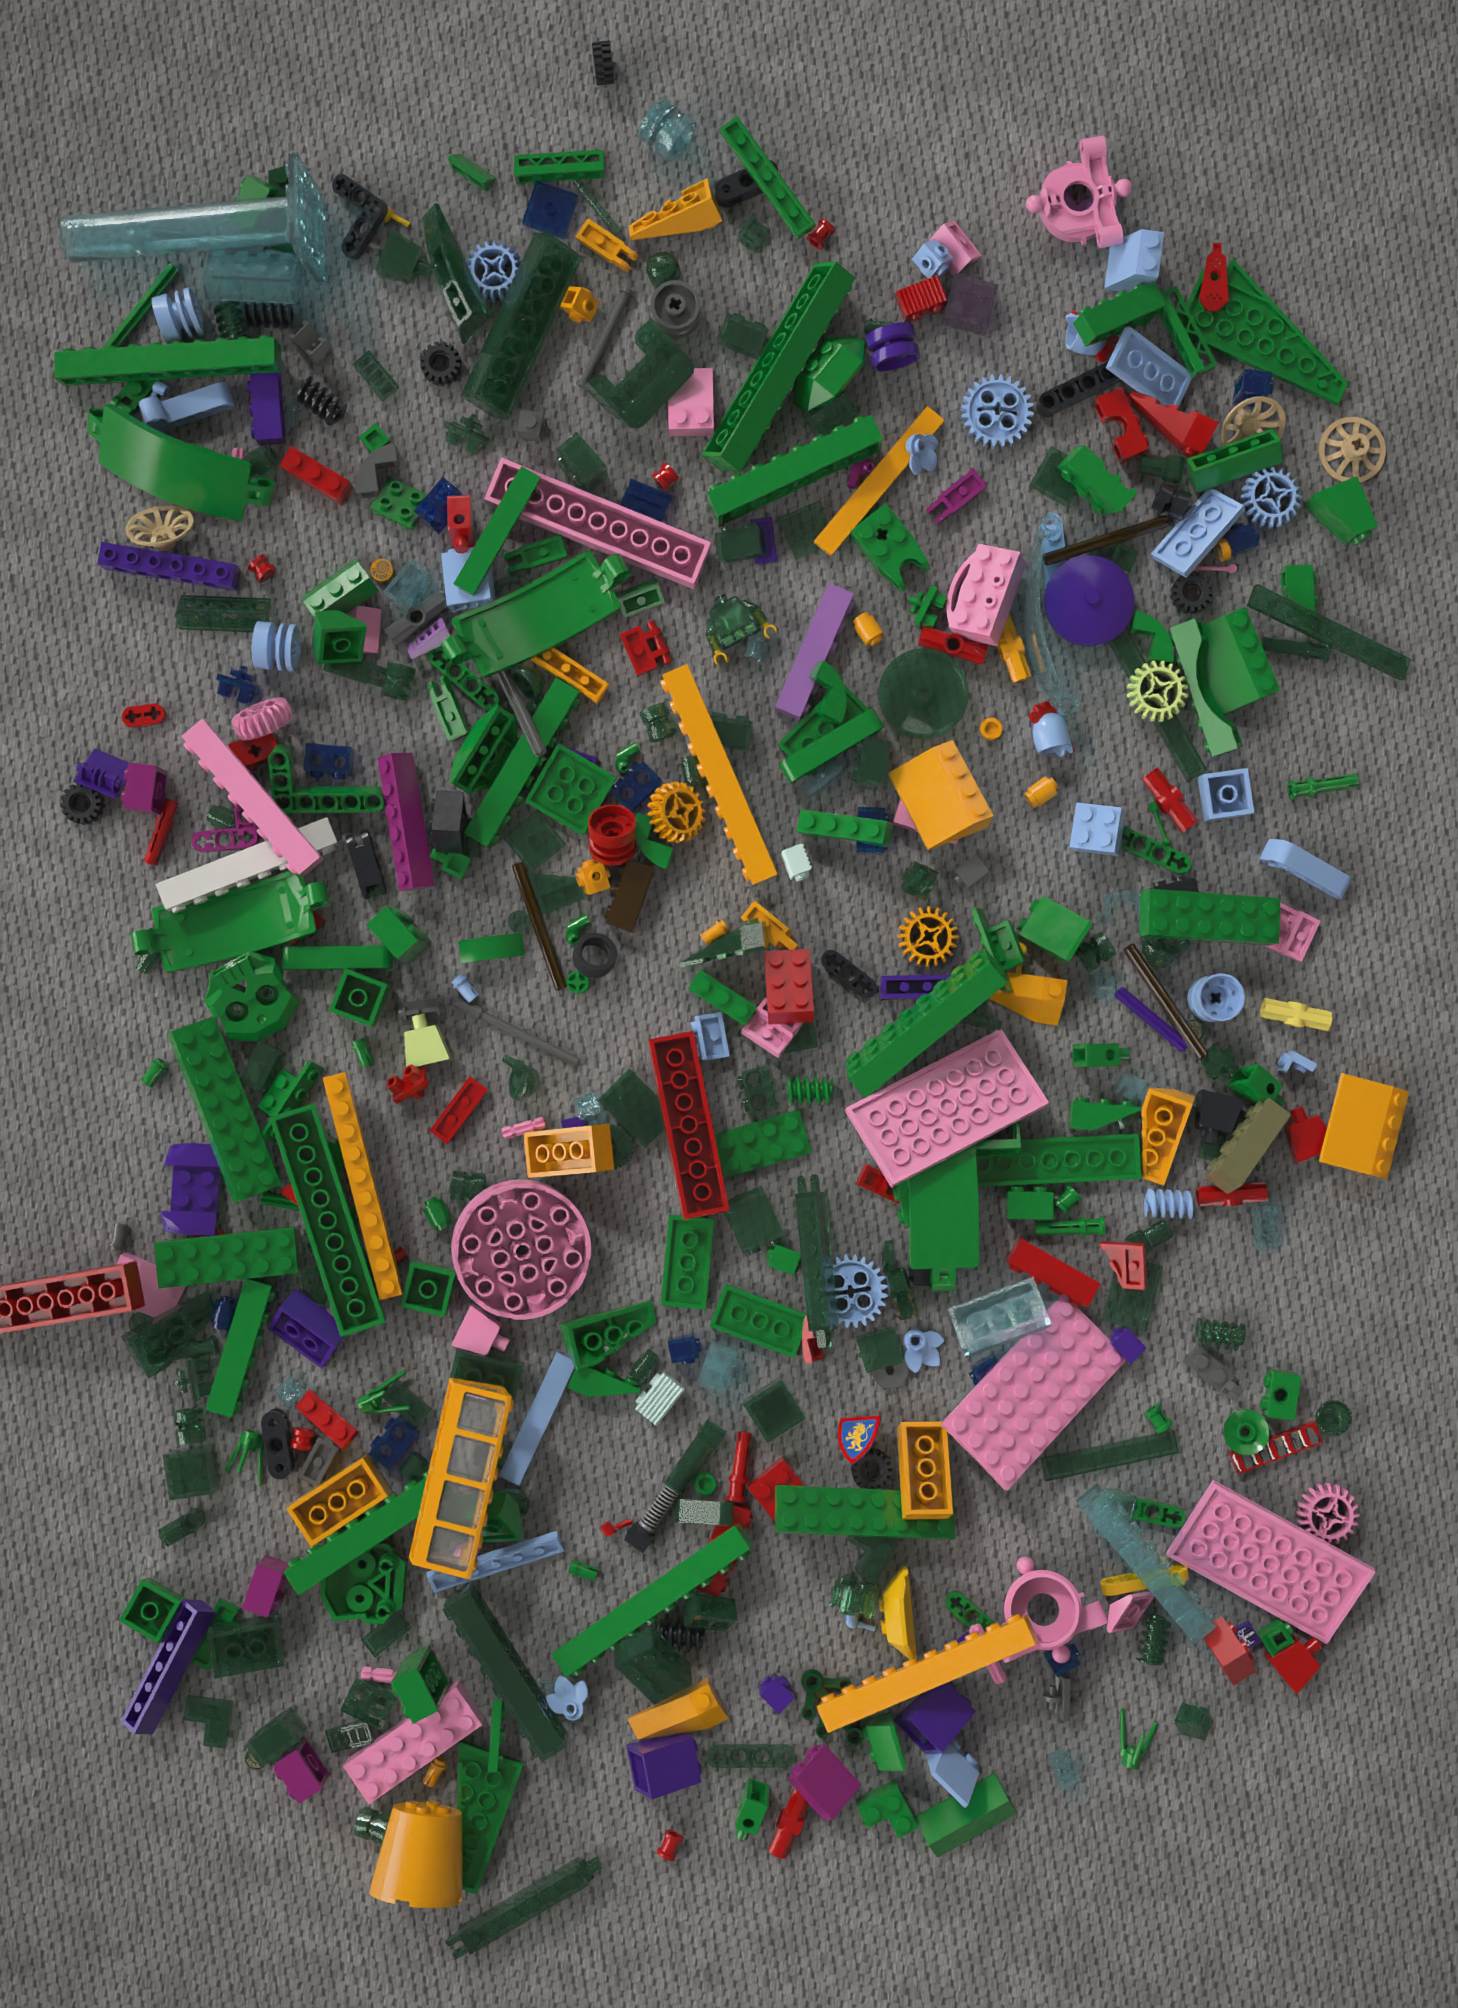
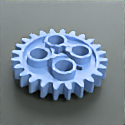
M991 374L988 382L982 377L981 385L974 382V390L968 388L966 392L969 397H963L962 402L967 404L961 405L960 411L966 412L960 418L961 420H967L963 428H970L968 436L976 435L975 443L982 439L983 447L988 442L991 443L992 449H994L996 443H999L1001 449H1003L1005 442L1012 446L1013 438L1019 442L1021 439L1020 433L1026 435L1028 430L1025 427H1030L1032 423L1028 419L1032 418L1034 413L1028 410L1032 409L1034 405L1033 403H1027L1031 395H1023L1026 387L1017 388L1019 381L1012 384L1011 376L1006 381H1003L1002 374H1000L998 380H995L993 374ZM987 395L991 397L992 402L984 403L981 397ZM1011 398L1015 404L1012 406L1006 405L1004 399ZM995 408H998L999 415H995ZM987 418L990 424L984 426L979 422V419ZM1009 420L1012 423V427H1004L1001 421Z
M845 1254L844 1261L836 1257L837 1264L829 1261L830 1269H821L825 1276H817V1279L822 1282L815 1285V1288L820 1290V1293L816 1294L815 1297L822 1299L817 1306H825L822 1314L829 1312L831 1314L829 1321L837 1318L838 1326L842 1321H845L846 1328L849 1327L851 1322H853L855 1328H858L859 1321L866 1326V1318L874 1321L873 1313H882L878 1306H886V1303L881 1300L888 1297L887 1293L882 1292V1289L887 1288L888 1285L881 1283L886 1276H878L881 1268L879 1267L874 1270L872 1268L874 1261L866 1264L865 1256L861 1261H858L857 1254H854L852 1260H850L848 1254ZM857 1272L866 1274L867 1281L865 1284L856 1282L855 1275ZM835 1275H841L844 1278L845 1283L843 1287H836L833 1284V1277ZM849 1285H852L854 1289L868 1286L872 1288L870 1291L856 1292L854 1297H851L850 1293L831 1294L832 1291L847 1290ZM860 1295H867L870 1298L869 1306L863 1307L859 1304L858 1298ZM838 1298H845L848 1302L847 1309H839L836 1306V1300Z

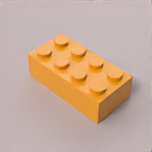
M610 1124L523 1133L528 1178L614 1170Z
M901 1422L897 1427L902 1519H948L953 1514L947 1430L941 1425L942 1422Z
M367 1453L292 1502L286 1509L312 1547L388 1497L392 1490Z

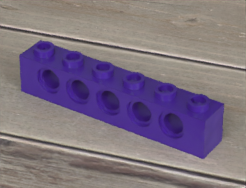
M101 542L97 563L104 570L236 592L241 571L233 563Z

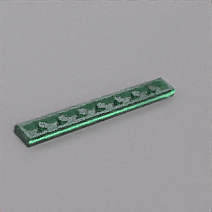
M1259 584L1254 585L1247 607L1399 681L1405 678L1411 661L1410 658Z
M1127 627L1116 638L1107 642L1128 680L1132 675L1136 676L1134 671L1137 668L1142 670V665L1144 663L1147 664ZM1144 677L1140 686L1141 695L1148 691L1146 677ZM1154 689L1149 695L1160 694L1162 689ZM1149 700L1145 702L1153 708L1161 709L1154 701ZM1172 713L1173 718L1168 720L1165 717L1163 722H1159L1156 716L1153 724L1186 782L1208 771L1177 715Z

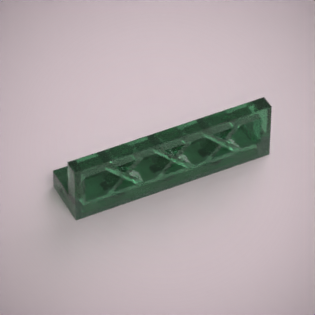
M181 595L176 610L179 630L253 632L257 621L270 622L271 598ZM186 603H187V604H196V605H194V606H192V607L185 606ZM212 604L218 605L216 607H208ZM234 605H240L238 608H231ZM256 606H264V609L253 608Z

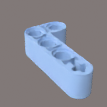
M226 382L215 383L162 402L157 397H148L139 402L145 424L160 432L232 409L235 406L228 383Z
M1268 839L1259 858L1262 863L1268 862V865L1271 867L1284 869L1337 899L1343 898L1352 879L1335 867L1285 840Z

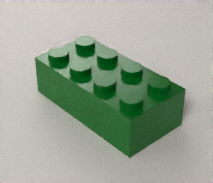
M386 906L366 924L398 960L411 963L430 946L427 942L429 937L423 930L412 926L413 919L406 912L400 911L396 907L392 909Z
M427 1645L404 1658L392 1680L391 1688L395 1697H399L403 1704L402 1711L407 1719L410 1718L414 1724L438 1712L450 1685L430 1645Z

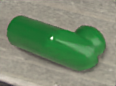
M636 742L618 751L615 762L618 772L627 773L630 769L631 757L641 752Z
M586 914L567 925L565 938L570 945L575 946L580 939L581 929L591 924Z

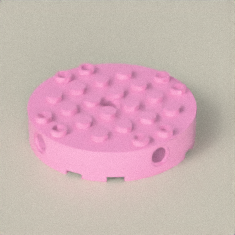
M516 1179L492 1185L468 1203L455 1225L451 1253L454 1269L463 1289L481 1308L496 1316H503L514 1320H526L541 1317L557 1310L568 1301L576 1290L578 1291L587 1274L586 1271L591 1258V1240L582 1215L563 1193L539 1181ZM520 1245L527 1246L525 1253L516 1254V1249Z

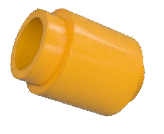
M864 612L853 620L854 629L865 646L871 645L874 647L883 640L884 632L873 615Z
M1044 776L1027 788L1024 797L1032 808L1041 807L1058 795L1056 790L1059 787L1053 778L1048 779Z

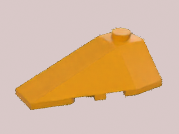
M708 178L682 190L683 196L678 200L672 202L669 199L664 202V206L658 213L651 211L629 225L631 240L696 232L716 227L719 222H722V217Z
M1007 972L1014 992L1009 994L998 990L988 998L1033 1022L1058 1026L1065 1001L1067 980Z
M1149 1087L1142 1107V1178L1164 1186L1195 1096L1175 1089Z
M709 1677L627 1718L637 1740L706 1730L729 1719Z

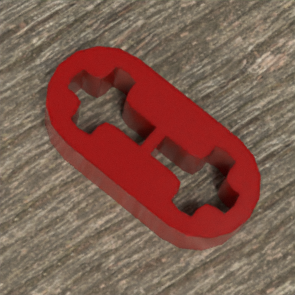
M156 703L131 706L123 711L122 721L131 728L162 724L166 719L167 713L162 706ZM154 709L161 712L160 715H157L156 720L151 716L147 717L146 714L153 713ZM131 712H134L136 715H142L141 718L134 720L135 723L128 720Z

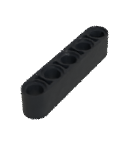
M1107 361L1042 393L1036 404V410L1043 417L1052 416L1123 380L1106 369L1109 362ZM1103 372H1110L1113 378H1105ZM1082 382H1091L1093 388L1088 389L1084 387ZM1070 391L1073 397L1066 398L1062 392ZM1042 401H1050L1053 407H1044Z

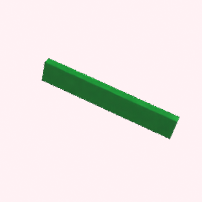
M734 117L720 127L719 133L795 238L799 240L816 228L813 219L739 117Z
M522 466L520 467L454 581V586L473 597L475 596L540 483V476Z

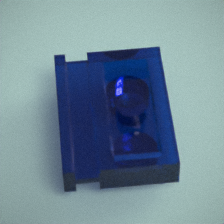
M630 479L620 506L662 522L672 500V495Z

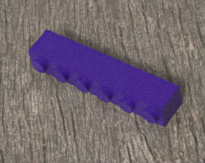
M183 1599L120 1721L133 1734H154L216 1613L203 1600Z

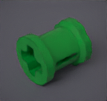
M1067 1185L1066 1191L1058 1199L1054 1198L1053 1203L1063 1213L1068 1215V1210L1077 1201H1081L1082 1197L1071 1186Z
M1160 1403L1154 1404L1143 1413L1145 1418H1149L1154 1425V1431L1157 1434L1165 1431L1173 1424V1421L1168 1419L1161 1410Z

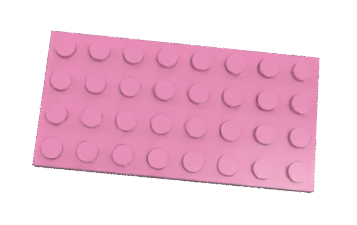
M1000 1028L846 1107L845 1112L892 1188L1045 1108L1049 1102Z
M1061 1294L941 1423L951 1436L1004 1490H1008L1126 1361L1110 1344L1111 1341L1077 1306L1068 1302L1069 1298L1065 1294Z
M1215 1480L1211 1482L1166 1552L1167 1556L1326 1644L1376 1573L1375 1569Z

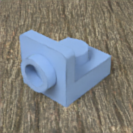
M1295 1051L1284 1052L1278 1061V1065H1280L1278 1071L1282 1073H1287L1292 1063V1068L1301 1073H1305V1071L1313 1072L1317 1066L1315 1062Z

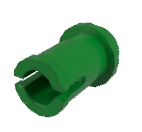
M364 1038L351 1043L353 1046L351 1050L354 1049L361 1068L375 1062L367 1047L368 1041L365 1042Z
M160 1058L151 1061V1067L144 1077L141 1078V1081L153 1088L162 1073L167 1072L168 1064Z
M577 1559L576 1561H571L568 1573L572 1574L571 1577L576 1575L594 1582L598 1567L581 1563Z

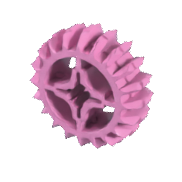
M274 697L260 701L240 711L231 720L233 730L239 739L245 741L257 739L279 730V728L289 723L293 718L292 708L286 698Z
M1328 1482L1325 1483L1324 1488L1321 1484H1316L1317 1491L1311 1487L1308 1488L1310 1495L1302 1494V1497L1306 1500L1305 1503L1298 1502V1506L1303 1508V1510L1296 1511V1514L1302 1517L1298 1520V1524L1304 1525L1302 1529L1331 1544L1332 1540L1335 1544H1339V1537L1346 1541L1348 1539L1346 1536L1347 1532L1354 1534L1351 1526H1358V1522L1353 1519L1360 1517V1514L1354 1511L1358 1508V1504L1352 1503L1354 1496L1348 1495V1490L1345 1488L1340 1490L1338 1484H1334L1332 1487ZM1329 1497L1326 1498L1322 1505H1315L1319 1500ZM1338 1498L1341 1500L1343 1504L1344 1516L1339 1514L1337 1511ZM1331 1511L1332 1514H1334L1335 1516H1332V1515L1329 1516V1515H1327V1516L1325 1517L1321 1512H1324V1513L1327 1512V1513H1329V1512ZM1312 1512L1319 1517L1318 1530L1313 1525ZM1334 1523H1340L1338 1527L1330 1530Z

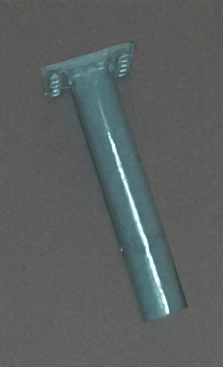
M298 152L288 153L289 163L285 165L286 174L289 178V184L286 185L287 196L63 216L60 221V239L65 256L71 263L291 244L294 252L299 255L302 264H305L308 273L312 275L316 283L325 282V197Z

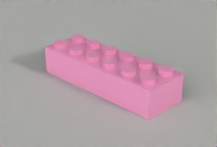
M458 1680L448 1688L438 1712L414 1724L410 1718H404L347 1758L343 1768L368 1804H371L482 1726L485 1716L463 1684Z

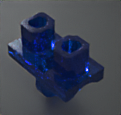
M244 665L239 670L231 669L230 675L235 676L236 679L219 673L216 677V680L219 682L217 688L218 695L230 699L233 688L239 689L237 701L249 706L254 696H259L261 690L257 686L244 682L245 680L252 682L254 678L253 675L247 674L248 667Z

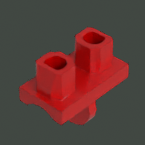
M410 1064L403 1071L404 1078L400 1079L393 1075L387 1080V1088L392 1092L393 1101L396 1104L413 1096L418 1100L425 1096L424 1089L428 1087L429 1082L426 1076L428 1069L424 1065L417 1068Z

